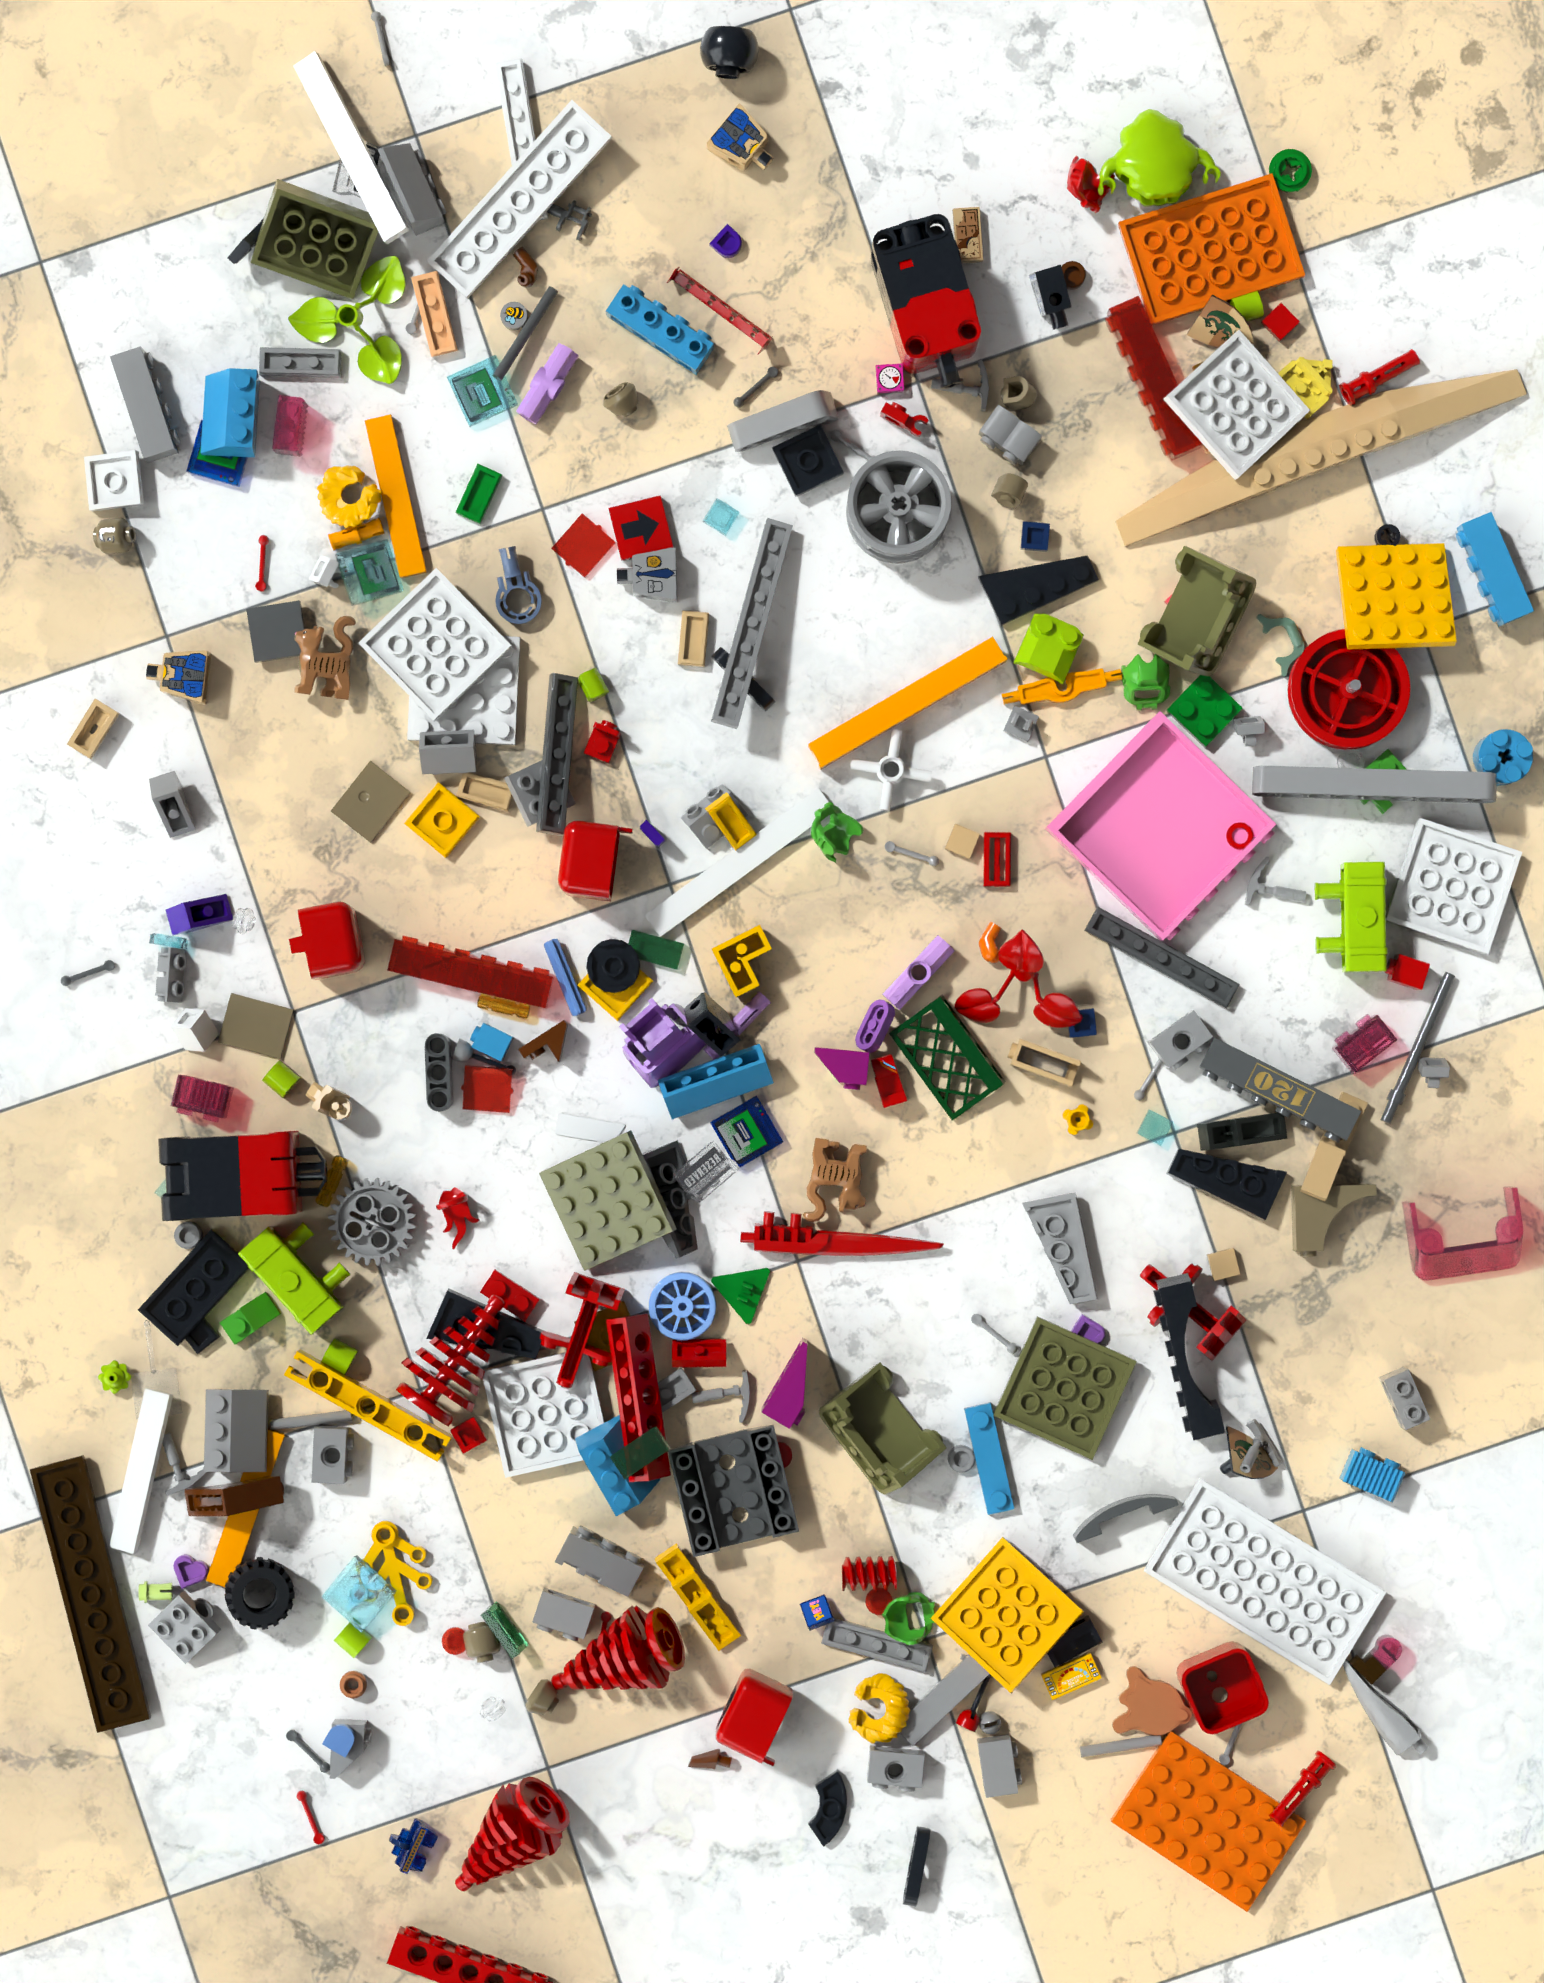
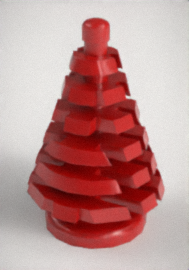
M492 1295L484 1309L477 1306L471 1311L478 1316L474 1322L465 1316L457 1321L468 1329L465 1335H462L450 1326L443 1331L459 1343L455 1349L437 1337L429 1341V1343L449 1357L446 1362L423 1347L415 1352L430 1365L438 1369L437 1375L410 1358H406L401 1362V1364L429 1385L423 1392H420L411 1385L402 1382L396 1390L417 1407L448 1427L452 1423L453 1417L448 1411L438 1405L437 1401L443 1394L456 1404L473 1412L475 1404L448 1383L453 1380L472 1394L478 1395L480 1387L458 1372V1369L462 1366L475 1376L483 1379L485 1371L467 1357L471 1352L485 1362H488L490 1354L476 1344L480 1339L491 1346L495 1338L486 1330L489 1325L498 1329L500 1321L495 1316L505 1305L503 1298L498 1295Z
M632 1605L610 1627L602 1631L598 1638L593 1639L585 1650H581L575 1657V1660H570L564 1667V1673L560 1672L553 1675L551 1683L556 1690L567 1688L568 1685L572 1690L584 1689L583 1687L586 1689H597L602 1686L603 1690L617 1687L621 1690L630 1688L647 1689L648 1687L650 1689L664 1688L667 1685L666 1682L669 1681V1671H678L685 1663V1649L681 1634L670 1614L663 1608H654L647 1614L637 1605L635 1607Z
M530 1776L523 1778L518 1785L509 1783L505 1788L503 1784L493 1798L483 1818L480 1831L476 1835L474 1843L468 1849V1857H466L462 1865L463 1873L455 1880L456 1887L460 1891L465 1892L475 1882L476 1885H482L488 1882L489 1879H495L502 1876V1874L513 1872L514 1868H522L526 1864H531L543 1859L547 1855L554 1854L561 1845L562 1832L570 1823L568 1809L558 1793L545 1782Z

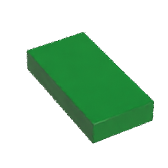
M477 463L455 513L481 525L503 475Z

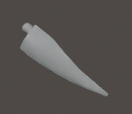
M1346 1659L1343 1666L1351 1686L1369 1719L1388 1746L1391 1747L1396 1755L1401 1754L1412 1745L1419 1754H1422L1428 1746L1421 1739L1419 1728L1404 1711L1373 1688Z

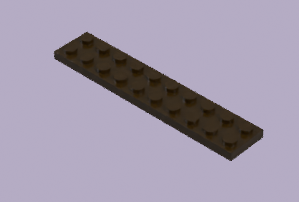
M81 1455L31 1468L30 1474L96 1731L99 1733L149 1720L151 1714L85 1457Z

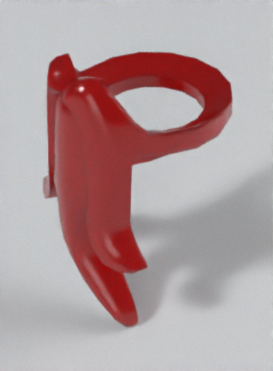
M456 1187L451 1191H443L439 1204L436 1205L437 1210H442L447 1222L443 1233L449 1232L452 1229L453 1221L457 1227L458 1232L452 1243L453 1250L466 1232L465 1217L472 1223L480 1220L471 1215L467 1203V1195Z

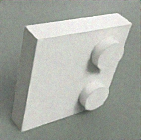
M131 450L84 457L90 511L144 505L139 451Z

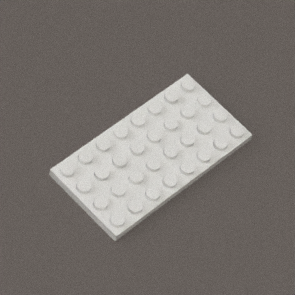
M1201 1478L1198 1479L1144 1568V1572L1328 1685L1334 1680L1386 1594L1381 1588Z

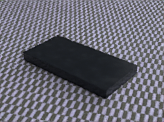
M211 1229L141 1305L138 1311L175 1345L179 1346L249 1270L248 1265L235 1249Z

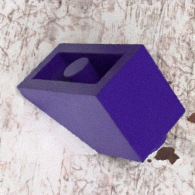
M227 894L183 902L165 910L172 936L234 920Z

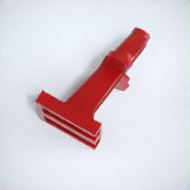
M1151 1264L1147 1265L1140 1274V1277L1155 1290H1158L1156 1280L1167 1278ZM1190 1264L1182 1274L1188 1273L1193 1284L1203 1268L1199 1265ZM1196 1302L1197 1307L1191 1308L1189 1318L1207 1332V1335L1196 1348L1213 1361L1246 1322V1319L1231 1305L1218 1320ZM1156 1305L1147 1316L1150 1320L1149 1323L1154 1327L1160 1323L1159 1316L1163 1315L1162 1306Z
M576 1272L573 1273L565 1294L583 1299V1303L571 1338L542 1331L540 1335V1344L546 1348L556 1349L557 1346L567 1348L556 1381L558 1385L572 1388L583 1354L593 1357L592 1362L600 1366L607 1367L608 1363L612 1362L611 1353L587 1344L599 1305L617 1311L625 1292L624 1288Z

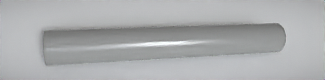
M344 1410L271 1419L270 1424L271 1430L352 1421L353 1414Z
M1151 1735L1080 1746L1081 1758L1162 1745L1161 1736Z

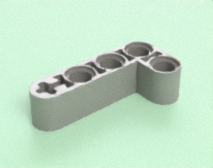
M818 390L727 425L735 452H741L812 425L818 426L821 424L823 426L838 420L839 416L831 392Z

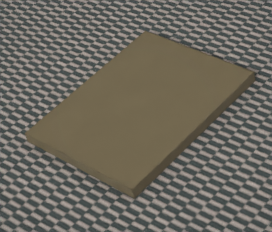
M370 761L332 808L331 812L371 843L411 792Z
M231 993L218 1043L281 1059L294 1009Z

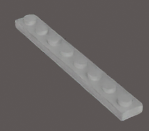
M767 518L765 521L711 722L734 729H737L739 726L793 525Z

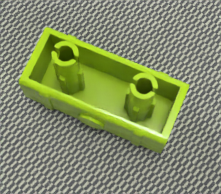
M1344 862L1340 865L1341 880H1339V883H1315V900L1340 899L1341 902L1340 937H1316V954L1341 953L1342 972L1387 971L1386 955H1388V948H1386L1385 901L1387 879L1385 878V862Z
M304 1222L286 1238L281 1237L272 1226H268L243 1248L238 1255L246 1262L248 1268L255 1272L295 1317L294 1319L299 1324L301 1323L312 1335L344 1307L333 1295V1290L351 1274L339 1262L337 1266L321 1279L297 1255L298 1252L296 1250L311 1236H314V1233Z

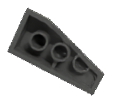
M677 1140L642 1153L677 1228L675 1231L662 1236L676 1259L698 1249L694 1217L689 1212L688 1200H691V1193L689 1194L677 1178L688 1168Z

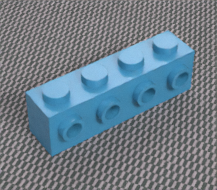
M623 284L606 309L607 317L697 375L714 349V343L711 342L712 337L700 329L696 332L688 327L690 323L683 317L676 315L674 318L666 312L667 308L656 300L650 302L644 298L645 293L633 285L629 288Z
M1492 512L1458 526V533H1456L1457 541L1461 548L1465 547L1469 556L1466 558L1468 567L1478 577L1477 587L1483 598L1486 597L1490 605L1488 613L1491 620L1497 622L1500 627L1534 611Z
M760 1044L658 1080L671 1119L774 1083Z

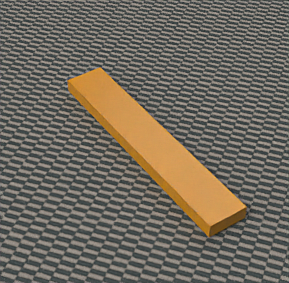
M390 414L365 420L400 578H406L427 573L392 416Z
M268 1429L267 1472H243L240 1481L272 1475L286 1434ZM260 1509L227 1517L206 1581L225 1587L230 1572H234L236 1570L235 1567L242 1563Z

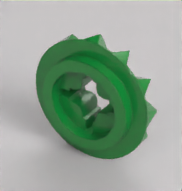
M1285 149L1278 152L1272 158L1268 168L1269 174L1273 173L1277 189H1281L1286 193L1298 192L1307 185L1312 174V166L1308 157L1295 149ZM1286 163L1290 168H1298L1293 174L1294 179L1290 178L1289 175H1281L1286 169Z

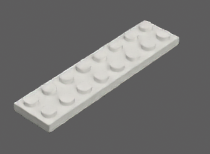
M571 100L427 262L468 299L611 141L612 136Z

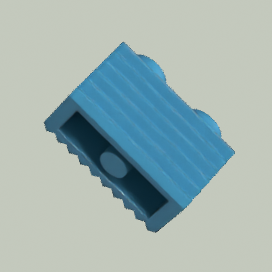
M1362 1447L1359 1452L1352 1449L1339 1479L1393 1503L1405 1475V1472L1399 1469L1401 1464L1385 1458L1384 1462L1374 1458L1376 1453Z

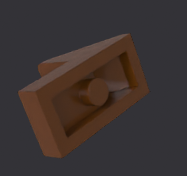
M565 1020L561 1021L519 1048L518 1050L523 1058L529 1056L532 1060L546 1052L543 1047L548 1045L557 1061L560 1062L568 1028L567 1022Z

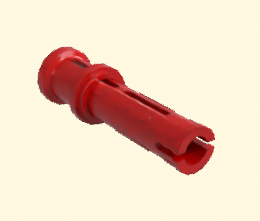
M1411 349L1370 373L1363 371L1359 374L1358 378L1349 383H1341L1339 388L1344 400L1351 406L1360 397L1366 394L1372 395L1381 384L1397 377L1415 365H1419V357ZM1398 364H1401L1400 367L1392 370L1387 374H1384V372L1388 371L1389 369L1397 366ZM1358 386H1361L1360 389L1354 391L1355 388H1357Z
M1317 1750L1314 1760L1306 1769L1302 1768L1300 1771V1779L1273 1812L1269 1814V1817L1282 1827L1286 1820L1300 1806L1313 1788L1317 1789L1322 1785L1321 1781L1331 1769L1334 1770L1336 1768L1335 1763L1322 1752ZM1322 1765V1767L1315 1774V1771L1318 1769V1767ZM1299 1792V1795H1298V1796L1295 1798V1800L1290 1804V1806L1285 1810V1807L1289 1804V1802L1293 1799V1797Z

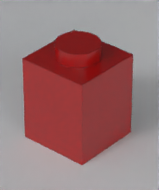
M1396 954L1394 959L1390 958L1388 960L1387 971H1385L1388 974L1387 981L1415 990H1422L1430 964Z

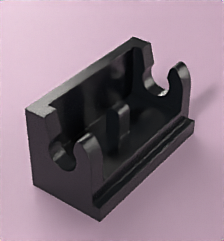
M1087 1615L1076 1621L1047 1654L1054 1667L1057 1668L1068 1660L1103 1642Z

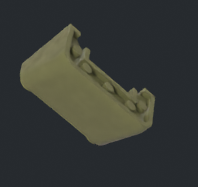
M1184 546L1175 559L1176 570L1182 574L1159 623L1151 622L1142 628L1138 645L1188 671L1210 676L1218 668L1256 588V579L1201 552Z
M879 1362L819 1409V1415L874 1488L882 1494H888L902 1488L947 1447L937 1431L920 1429L889 1389L893 1385L892 1372Z

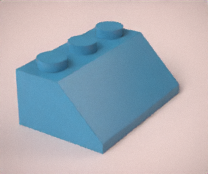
M229 368L205 376L201 455L255 458L260 379L256 369Z
M620 1415L575 1438L581 1457L615 1516L639 1505L660 1481L659 1478L651 1481L629 1482Z

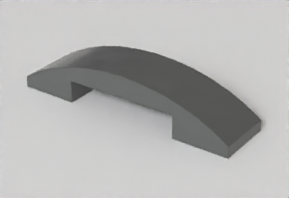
M1161 1494L1127 1497L1108 1504L1092 1514L1077 1528L1073 1537L1076 1543L1101 1535L1102 1531L1099 1523L1147 1505L1154 1515L1179 1504L1175 1497Z

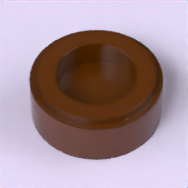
M1069 261L1062 265L1067 289L1074 290L1079 288L1084 283L1086 277L1084 267L1076 261Z

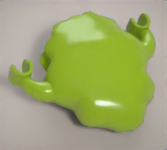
M1148 109L1139 113L1135 120L1120 132L1122 147L1113 157L1105 161L1101 167L1098 193L1102 195L1104 191L1103 186L1107 185L1111 188V194H1113L1116 183L1110 176L1115 173L1116 177L1127 185L1128 195L1138 200L1144 207L1174 204L1189 189L1192 183L1191 174L1198 164L1206 168L1202 176L1204 184L1208 182L1207 174L1214 175L1215 182L1217 183L1221 172L1215 166L1213 158L1207 151L1197 148L1184 138V128L1181 123L1167 118L1157 110Z

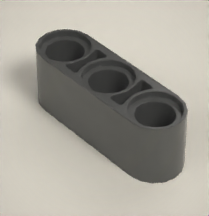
M435 1033L427 1037L424 1046L426 1099L430 1109L441 1112L449 1109L453 1104L452 1052L449 1038L444 1034ZM438 1037L443 1039L445 1043V1048L441 1053H435L431 1049V1042ZM436 1065H442L446 1070V1075L442 1080H436L432 1075V1069ZM437 1092H443L447 1097V1103L443 1107H437L433 1102V1096Z

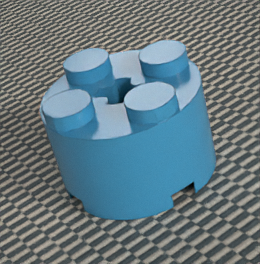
M1509 729L1497 730L1485 736L1477 743L1473 752V764L1476 771L1496 773L1497 786L1508 785L1522 779L1530 770L1533 761V747L1522 734ZM1504 752L1507 761L1501 763V757L1498 754Z

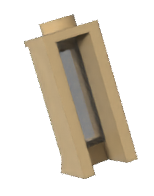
M1019 1039L1018 1044L1012 1043L1007 1057L1012 1059L1010 1065L1070 1087L1073 1085L1075 1075L1081 1063L1080 1060Z

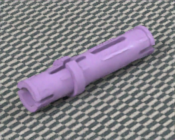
M760 991L732 1019L739 1035L771 1004ZM709 1046L703 1049L713 1060L719 1058V1055Z

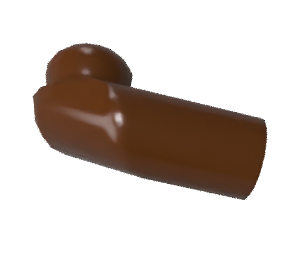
M520 247L513 254V257L521 265L520 276H518L517 281L522 287H531L537 278L538 265L523 247Z

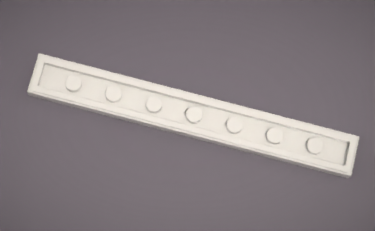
M314 51L295 64L294 68L383 241L389 244L410 229L320 55Z
M819 788L756 833L755 837L739 849L727 854L645 914V917L659 936L662 937L811 828L816 818L815 811L819 808L822 809L829 801Z

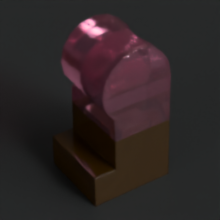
M1385 1634L1378 1637L1375 1647L1363 1659L1356 1654L1349 1662L1372 1685L1400 1657L1402 1647L1396 1638Z

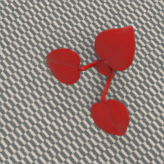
M1023 929L1012 939L1005 942L999 949L998 958L1006 968L1011 969L998 994L992 997L988 990L975 988L960 995L954 1005L957 1012L975 1022L988 1023L998 1018L1001 1011L1000 1006L996 1002L1000 1000L1015 976L1023 982L1029 981L1031 978L1033 979L1036 1000L1040 1003L1034 1007L1033 1013L1043 1024L1055 1028H1065L1073 1026L1083 1019L1078 1006L1068 996L1061 993H1051L1046 995L1044 999L1041 997L1038 971L1043 967L1044 958L1037 944Z

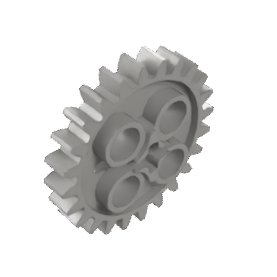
M365 1178L364 1186L362 1187L358 1181L353 1182L355 1190L352 1191L349 1187H345L344 1191L347 1196L337 1195L336 1198L341 1202L340 1205H331V1208L337 1211L336 1214L328 1216L329 1219L335 1221V1224L328 1227V1229L336 1230L337 1232L331 1239H340L341 1243L337 1249L340 1250L346 1247L348 1250L345 1257L347 1258L355 1254V1263H358L362 1257L365 1258L366 1266L371 1263L372 1259L375 1260L377 1266L381 1265V1257H384L389 1263L391 1262L390 1253L397 1257L401 1256L398 1248L407 1249L409 1247L404 1241L405 1238H414L408 1232L409 1229L417 1227V1225L410 1223V1219L417 1215L408 1212V1209L414 1204L404 1203L408 1194L399 1196L400 1186H396L393 1190L389 1189V1180L383 1186H380L379 1178L375 1179L373 1185L370 1184L368 1178ZM363 1196L368 1197L372 1203V1207L368 1212L360 1210L358 1206V1201ZM388 1206L393 1207L397 1212V1218L392 1222L387 1221L383 1216V1211ZM354 1211L366 1218L375 1215L377 1222L395 1228V1231L390 1232L380 1226H373L371 1229L369 1228L370 1223L368 1221L355 1218L350 1215V1212ZM351 1222L359 1223L362 1228V1232L358 1237L350 1235L348 1231V1226ZM376 1232H382L386 1235L387 1243L385 1246L379 1247L374 1243L373 1237Z

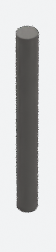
M549 286L493 373L492 376L495 379L502 381L557 295L558 291L555 288Z

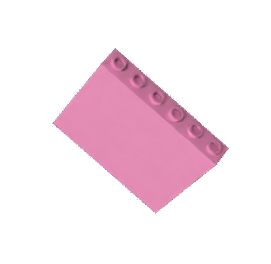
M1159 711L1058 814L1045 830L1158 940L1163 941L1167 938L1170 941L1181 930L1178 925L1184 919L1190 921L1198 913L1199 909L1196 906L1203 899L1208 902L1218 892L1215 887L1222 880L1225 883L1228 882L1236 874L1237 871L1234 867L1240 861L1245 864L1256 853L1253 848L1259 842L1265 844L1274 835L1275 832L1272 828L1276 823ZM1234 823H1245L1253 831V840L1244 849H1235L1227 842V830ZM1236 828L1232 833V838L1236 843L1242 844L1246 842L1248 834L1245 829Z

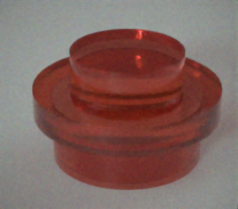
M878 1587L877 1591L871 1589L866 1595V1607L871 1613L882 1615L887 1605L892 1601V1596L884 1588Z
M452 1627L445 1631L442 1636V1646L446 1652L458 1655L465 1651L463 1638L465 1630L459 1627Z

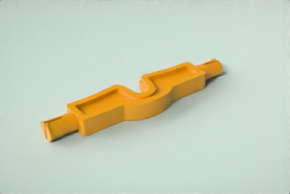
M1102 668L1071 672L1066 676L1067 689L1065 691H1059L1055 680L1048 677L1033 683L1019 685L1017 691L1002 693L1001 696L1003 705L1020 701L1021 705L1045 700L1053 703H1064L1073 700L1080 693L1106 687L1108 682L1122 680V674L1120 669L1104 672Z

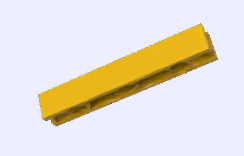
M301 1349L296 1352L294 1359L298 1361L300 1359L303 1360L313 1370L306 1377L295 1372V1368L289 1365L284 1373L286 1377L433 1460L439 1461L445 1450L440 1448L437 1452L425 1444L424 1441L430 1433L443 1439L442 1445L446 1447L453 1437L452 1434L353 1378L329 1367ZM317 1372L327 1374V1385L321 1386L316 1383L315 1375ZM365 1398H370L375 1402L376 1408L373 1412H366L363 1409L362 1401ZM410 1426H420L423 1430L422 1437L419 1439L411 1437L409 1434Z

